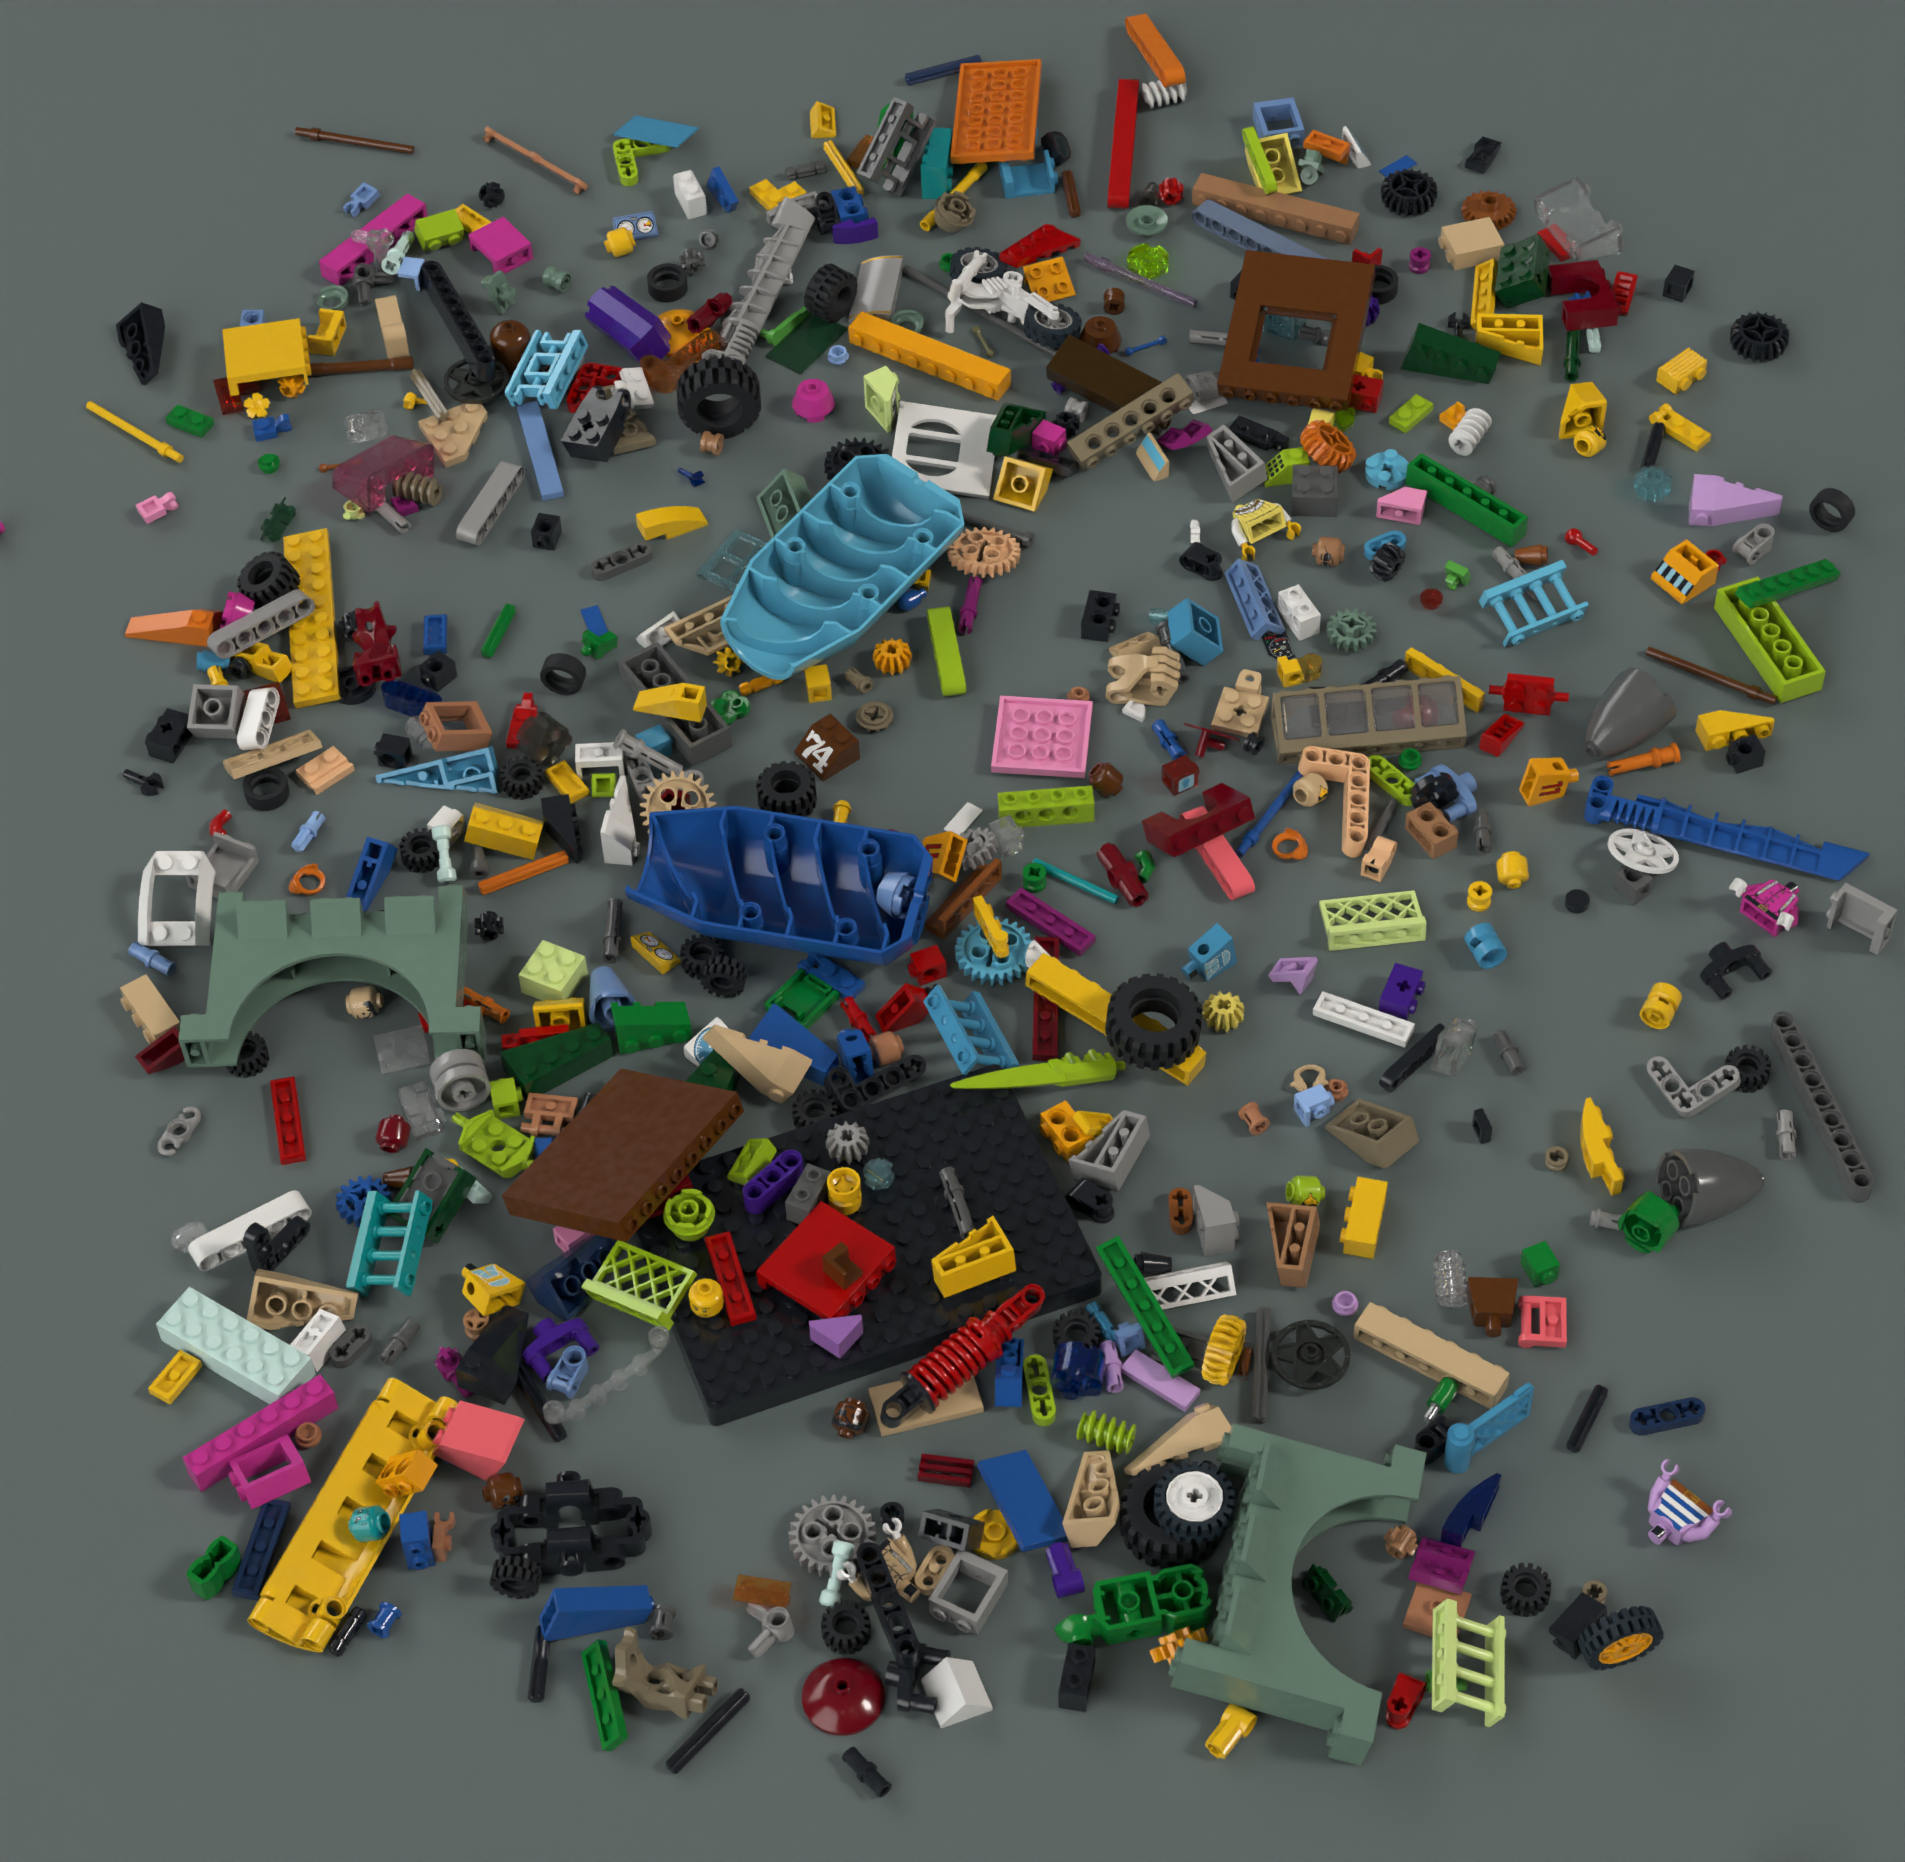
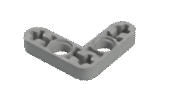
M626 753L624 755L625 768L640 803H647L642 794L650 793L647 785L656 786L649 764L639 757L633 759L629 753ZM633 760H636L638 762V767L635 768ZM689 770L684 772L685 778H688L693 773L694 781L701 777L700 786H704V777L700 771ZM639 775L648 776L644 781L636 780V777Z
M1655 1056L1647 1063V1071L1651 1080L1677 1114L1684 1118H1690L1735 1090L1741 1083L1738 1069L1732 1065H1725L1688 1088L1664 1057ZM1655 1066L1663 1068L1664 1074L1666 1075L1664 1078H1662V1075L1659 1073V1071H1655ZM1727 1074L1730 1077L1733 1076V1080L1729 1081L1728 1079H1725L1724 1076ZM1715 1081H1718L1722 1088L1719 1089ZM1676 1082L1679 1084V1088L1674 1092H1669L1666 1090L1667 1084ZM1704 1087H1713L1715 1091L1711 1096L1705 1097L1701 1095V1090ZM1681 1096H1683L1686 1103H1690V1108L1687 1109L1685 1106H1682L1679 1099Z

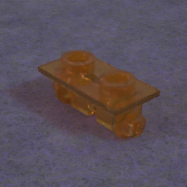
M738 1574L732 1600L786 1609L791 1601L789 1593L792 1583Z

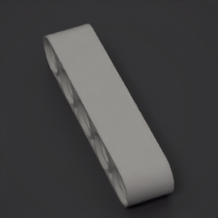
M501 461L459 523L456 531V538L458 540L477 546L481 545L522 483L525 474L523 466L506 461Z
M293 590L213 632L207 639V646L219 658H230L309 616L314 610V601L303 591Z

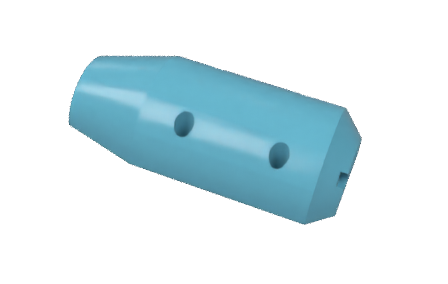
M888 454L855 456L750 560L720 619L721 629L729 646L751 669L775 680L787 679L853 646L961 535L964 529V519L960 499L930 480L927 482L922 481L917 472Z

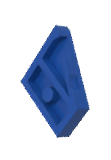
M720 166L713 168L706 184L707 189L728 213L735 211L739 202Z

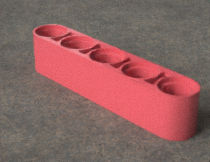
M1200 806L1180 814L1179 819H1192L1208 812L1204 806ZM1223 834L1195 847L1230 900L1233 901L1255 892V885L1251 875Z

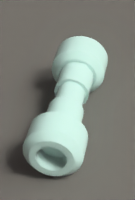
M437 825L432 828V838L437 841V849L440 856V869L437 871V879L441 884L453 883L457 879L456 870L452 868L451 858H449V839L452 835L451 827L448 825Z
M840 1540L834 1541L831 1551L834 1555L833 1569L827 1588L821 1591L819 1599L821 1605L833 1608L835 1602H839V1605H841L843 1596L840 1593L842 1581L838 1579L837 1571L840 1569L844 1571L843 1563L853 1557L855 1546L852 1543Z

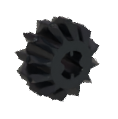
M1391 542L1385 543L1373 555L1369 571L1379 580L1384 582L1390 581L1401 569L1405 562L1406 554L1398 545Z

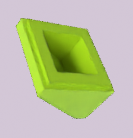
M615 773L591 774L592 798L614 797L616 788Z

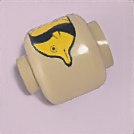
M1308 773L1298 779L1293 785L1295 800L1305 807L1316 805L1324 800L1328 794L1326 781L1317 773Z

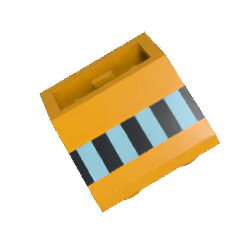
M1686 539L1669 550L1652 573L1650 579L1683 605L1716 583L1719 565Z

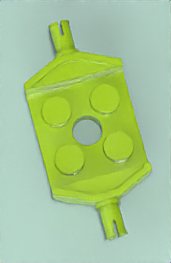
M488 1110L471 1119H467L458 1112L452 1116L451 1121L463 1127L458 1142L460 1151L503 1178H512L521 1170H526L534 1161L532 1158L535 1154V1136L526 1137L496 1118L493 1110ZM498 1145L505 1147L502 1151L495 1152L492 1150L493 1147Z

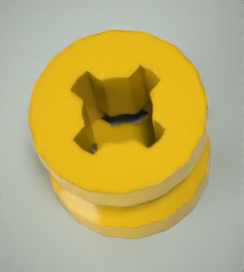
M1476 881L1470 884L1467 905L1471 910L1482 912L1490 907L1491 886L1483 881Z

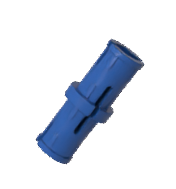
M1163 719L1155 721L1151 728L1160 739L1162 748L1167 749L1173 761H1182L1186 757V752L1179 744L1177 735L1170 731Z

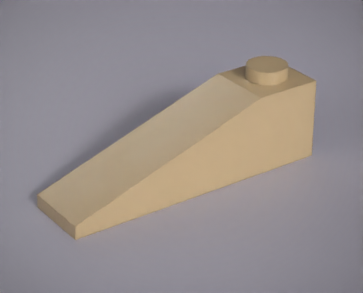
M716 1024L703 1036V1040L760 1093L768 1096L772 1101L781 1104L793 1095L812 1063V1059L791 1048L782 1046L781 1050L767 1045L768 1041L760 1039L759 1042L746 1039L744 1033Z

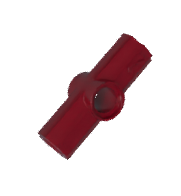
M720 292L714 298L708 299L704 306L687 319L688 330L693 334H700L706 328L712 327L716 320L730 310V306L733 303L732 296L727 292Z
M1109 842L1102 845L1097 851V858L1106 869L1110 884L1114 889L1120 890L1130 906H1135V908L1142 906L1149 899V893L1138 879V873L1134 864L1131 861L1125 860L1115 844H1110Z

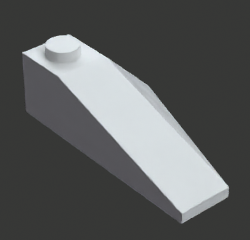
M621 775L615 788L614 799L611 798L610 810H606L600 835L604 863L633 866L635 856H639L640 843L636 842L626 777Z

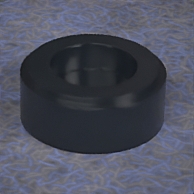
M1574 889L1566 894L1565 907L1570 912L1583 913L1589 907L1590 897L1585 891Z

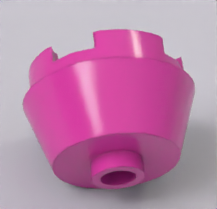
M807 379L801 382L792 399V407L796 416L800 415L807 418V422L811 423L825 420V416L833 412L835 406V398L827 384L819 379Z
M229 591L227 597L231 598V600L227 599L221 623L225 625L220 624L219 629L253 612L255 602L239 591L238 593Z

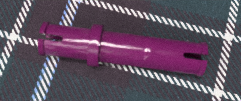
M973 576L968 579L964 604L959 612L961 618L958 631L961 634H965L967 627V634L972 632L973 622L978 615L976 608L983 584L982 579L978 576L975 577L974 583Z

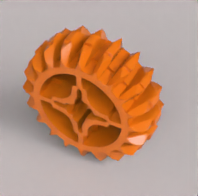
M1315 420L1307 424L1301 433L1300 443L1304 446L1303 450L1313 459V462H1317L1320 466H1338V473L1340 474L1349 469L1357 456L1353 443L1336 426L1334 427L1329 422L1326 423L1323 420Z

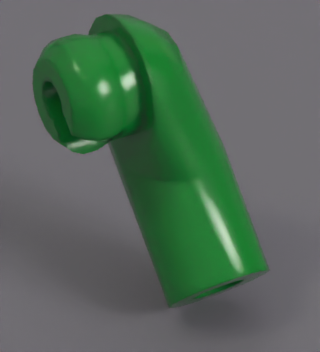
M1143 849L1135 854V860H1138L1137 863L1142 865L1138 873V879L1141 883H1147L1156 865L1152 854L1148 850Z

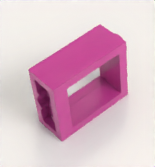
M288 1434L228 1461L232 1470L228 1473L233 1487H236L241 1501L247 1500L251 1509L311 1483L304 1461ZM284 1461H287L289 1464L250 1483L246 1480Z

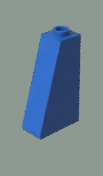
M774 1003L748 1038L758 1042L760 1039L768 1041V1046L781 1050L782 1046H785L812 1059V1063L804 1078L824 1086L825 1076L834 1067L839 1066L838 1055ZM832 1075V1079L835 1080L838 1075Z
M647 1585L554 1588L539 1616L542 1635H544V1640L553 1641L644 1624L653 1609L654 1600L649 1595Z

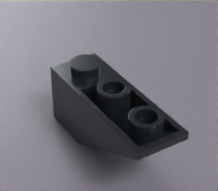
M569 794L541 798L546 832L566 851L567 855L576 864L579 863L578 854L583 852L581 839H576L575 835H580L578 821H573L572 818L577 817L575 803H570Z

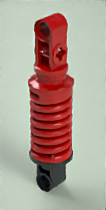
M1029 1284L1015 1296L1006 1300L995 1312L987 1311L981 1320L976 1317L968 1318L965 1327L957 1329V1333H952L941 1345L936 1346L933 1352H929L926 1358H922L918 1361V1364H914L909 1371H903L899 1375L903 1387L882 1405L880 1413L882 1424L888 1428H896L920 1408L928 1414L935 1412L940 1404V1400H947L948 1394L953 1395L956 1392V1388H961L964 1382L971 1380V1375L976 1376L979 1370L986 1368V1362L992 1363L1003 1355L1001 1345L1012 1340V1333L1020 1329L1041 1309L1045 1298L1044 1290L1039 1285ZM1033 1295L1037 1298L1038 1302L1034 1304L1029 1303L1025 1297ZM894 1408L899 1411L900 1415L894 1418L890 1417L886 1410Z

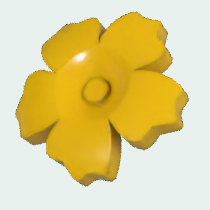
M257 392L252 394V399L248 397L244 401L243 406L248 408L246 410L248 417L254 419L257 414L258 418H265L268 415L265 409H268L271 403L268 398L263 399V396Z

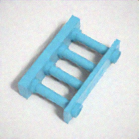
M1563 560L1483 592L1479 599L1480 605L1483 609L1489 606L1494 607L1509 632L1503 641L1504 647L1511 644L1516 646L1535 634L1570 620L1573 622L1578 621L1584 617L1589 604L1587 601L1579 605L1575 604L1562 581V575L1567 568ZM1549 582L1554 584L1568 609L1557 613L1542 586ZM1529 590L1531 592L1534 591L1548 617L1537 621L1522 594ZM1509 598L1515 600L1528 623L1527 626L1517 629L1503 605L1504 600Z

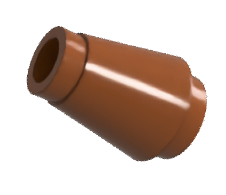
M1537 544L1515 549V558L1520 563L1542 566V564H1548V547Z

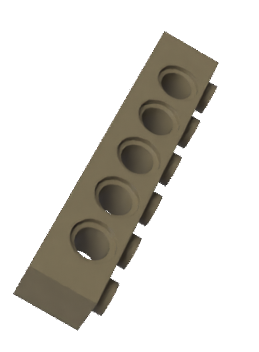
M1179 373L1175 374L1068 441L1069 453L1079 463L1083 471L1088 468H1094L1102 459L1113 456L1117 453L1118 449L1132 444L1140 435L1150 433L1156 425L1169 421L1180 410L1188 409L1194 402L1192 390ZM1168 398L1173 399L1172 402H1164ZM1148 410L1155 411L1153 414L1146 413ZM1129 422H1136L1133 426L1127 425ZM1112 433L1118 434L1116 437H1109ZM1092 445H1099L1097 449L1090 448Z

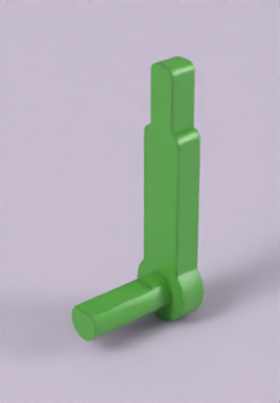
M804 306L798 312L790 315L775 329L770 331L761 329L759 337L765 338L769 344L777 346L785 336L802 323V320L810 312Z

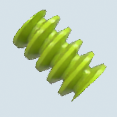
M1093 1410L1089 1416L1086 1415V1411L1083 1413L1077 1429V1440H1083L1086 1437V1441L1089 1444L1096 1440L1097 1447H1103L1106 1444L1107 1450L1112 1451L1116 1447L1117 1454L1121 1455L1126 1450V1455H1128L1135 1439L1136 1424H1133L1128 1430L1126 1429L1125 1420L1117 1426L1116 1417H1113L1108 1423L1106 1422L1105 1413L1099 1419L1096 1418L1097 1410Z

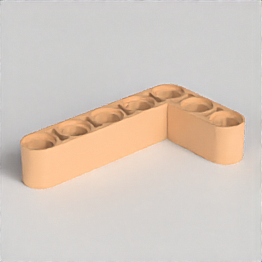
M1308 746L1303 750L1298 771L1303 776L1308 773H1317L1324 780L1344 783L1342 851L1348 857H1359L1362 854L1368 837L1370 761L1367 756L1361 753Z

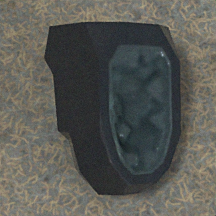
M1052 131L1041 137V146L1043 150H1048L1050 158H1054V163L1064 164L1071 157L1068 140L1061 132Z

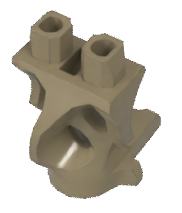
M626 1626L622 1641L615 1647L613 1686H616L620 1692L635 1696L645 1708L660 1711L671 1710L682 1719H687L691 1712L704 1714L708 1706V1695L715 1696L718 1691V1678L706 1675L705 1664L690 1670L680 1668L669 1662L657 1666L649 1664L644 1658L643 1651L639 1649L637 1631L632 1627ZM657 1679L660 1681V1684H651L649 1681Z

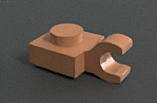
M436 1512L434 1515L435 1525L432 1551L435 1562H446L447 1551L452 1550V1536L447 1535V1533L456 1523L453 1512H450V1517L447 1521H441L439 1512Z

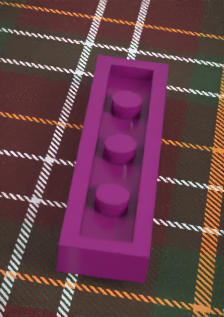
M1020 888L1006 901V908L1049 937H1059L1060 944L1079 956L1096 942L1094 934L1023 888Z

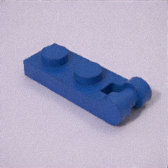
M808 953V957L802 959L797 964L798 970L802 968L806 971V976L811 973L832 986V991L837 990L840 992L842 999L849 996L855 999L865 989V981L823 955ZM814 964H816V965L819 966V967H818L817 969H815V968L812 967V966H813Z

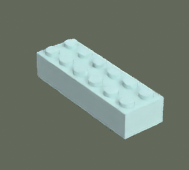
M191 1287L181 1295L156 1323L161 1341L178 1351L182 1350L201 1360L202 1365L268 1404L277 1401L310 1381L316 1375L311 1357Z

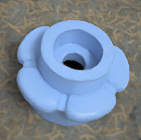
M841 345L831 347L828 353L829 362L835 365H842L849 358L846 348Z

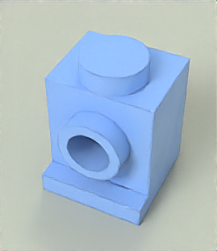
M1322 1084L1294 1095V1110L1305 1127L1310 1126L1311 1120L1320 1119L1330 1113V1107L1335 1105L1331 1092L1326 1091Z

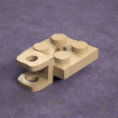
M1244 669L1238 676L1235 689L1223 688L1211 723L1212 730L1242 737H1248L1250 733L1256 732L1258 736L1269 703V697L1261 695V673ZM1247 677H1253L1254 681H1248L1245 679ZM1244 710L1246 714L1242 713L1241 716H1237L1235 711Z

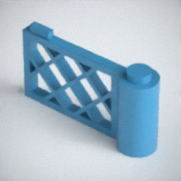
M1526 1383L1469 1425L1464 1423L1452 1425L1447 1432L1443 1460L1446 1469L1455 1474L1466 1472L1470 1466L1471 1457L1529 1417L1534 1387L1530 1383Z

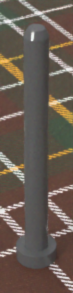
M962 512L965 523L980 528L986 527L988 531L992 528H995V532L1003 530V535L1010 533V538H1016L1017 541L1022 542V545L1030 548L1033 544L1035 535L1032 532L1022 533Z

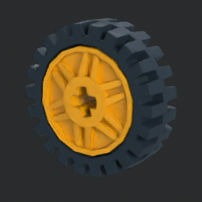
M1631 1606L1629 1610L1623 1608L1618 1613L1614 1611L1608 1617L1603 1616L1599 1618V1622L1594 1621L1590 1624L1591 1627H1586L1583 1630L1584 1633L1580 1634L1578 1644L1590 1668L1606 1670L1609 1667L1610 1669L1616 1668L1619 1664L1621 1666L1626 1665L1628 1661L1634 1662L1639 1656L1644 1657L1647 1655V1651L1651 1652L1655 1649L1654 1646H1658L1661 1643L1660 1640H1663L1664 1632L1653 1609L1648 1606L1646 1608L1645 1606H1639L1638 1608L1637 1606Z

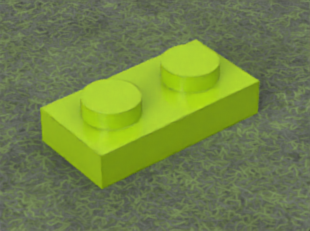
M1415 394L1389 417V424L1407 433L1433 410L1434 404Z

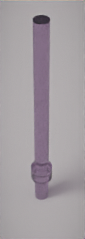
M1086 253L1084 261L1096 265L1098 269L1104 272L1110 271L1190 307L1195 308L1197 306L1198 300L1117 266L1107 258H1099L1090 253Z

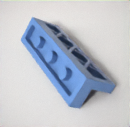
M1238 558L1224 574L1251 638L1259 640L1267 630L1282 634L1285 631L1284 625L1259 566Z

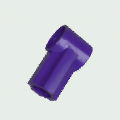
M1062 1542L1052 1544L1046 1549V1557L1052 1572V1582L1057 1598L1060 1599L1085 1592L1080 1569L1075 1566L1068 1544Z

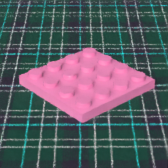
M1000 696L991 772L1085 778L1093 701Z

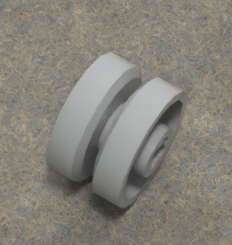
M454 1049L442 1054L432 1063L429 1074L438 1103L444 1109L454 1112L467 1111L479 1106L490 1095L491 1086L481 1055L469 1049Z

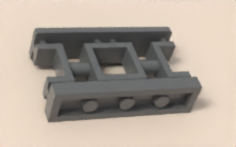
M893 97L860 164L857 174L877 184L881 176H884L886 181L882 188L897 196H901L937 121L918 112L915 120L912 119L910 116L915 107L906 101ZM902 138L905 141L897 158L892 156V153L899 139ZM896 164L895 169H894V171H893V173H892V175H891L890 173H891V171H892L894 165Z

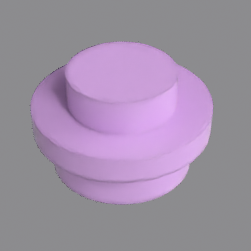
M1341 1291L1333 1298L1332 1308L1338 1315L1351 1316L1358 1309V1300L1353 1293Z

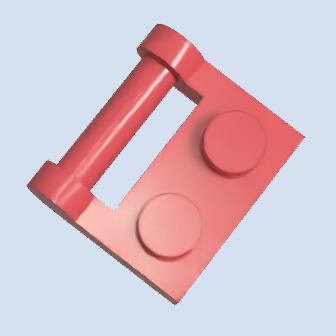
M1544 1296L1519 1297L1518 1307L1521 1309L1519 1346L1522 1348H1531L1533 1346L1566 1348V1298ZM1533 1308L1539 1309V1334H1533L1531 1331V1310Z

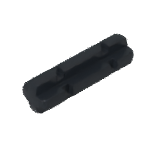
M358 1606L351 1610L349 1613L350 1618H346L335 1635L337 1638L332 1639L328 1649L332 1655L342 1656L346 1649L344 1646L349 1645L360 1628L358 1625L362 1624L366 1619V1611Z

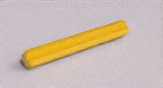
M832 140L825 141L823 149L847 186H855L857 193H861L863 196L864 187Z

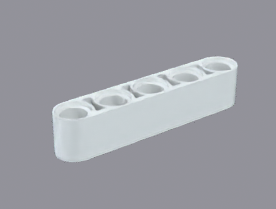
M290 1191L196 1238L189 1244L188 1251L201 1271H208L246 1252L243 1237L251 1224L256 1222L267 1228L272 1239L292 1218L300 1216L308 1220L312 1211L299 1191Z

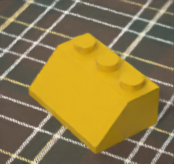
M475 802L464 842L534 860L544 821Z

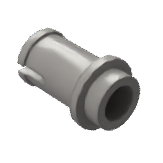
M1597 1208V1211H1591L1589 1225L1594 1226L1595 1229L1604 1227L1620 1231L1618 1223H1614L1612 1220L1619 1221L1622 1214L1602 1212L1600 1208Z

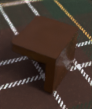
M840 1242L822 1256L823 1272L844 1290L863 1276V1271L849 1259V1249L843 1242Z

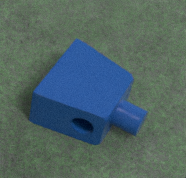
M842 1030L837 1036L840 1062L842 1067L848 1070L855 1084H858L874 1075L871 1049L861 1030ZM853 1060L859 1061L861 1063L860 1067L856 1068Z

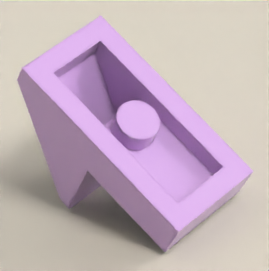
M1316 956L1280 958L1268 976L1272 982L1291 981L1297 992L1301 995L1313 979L1318 959Z

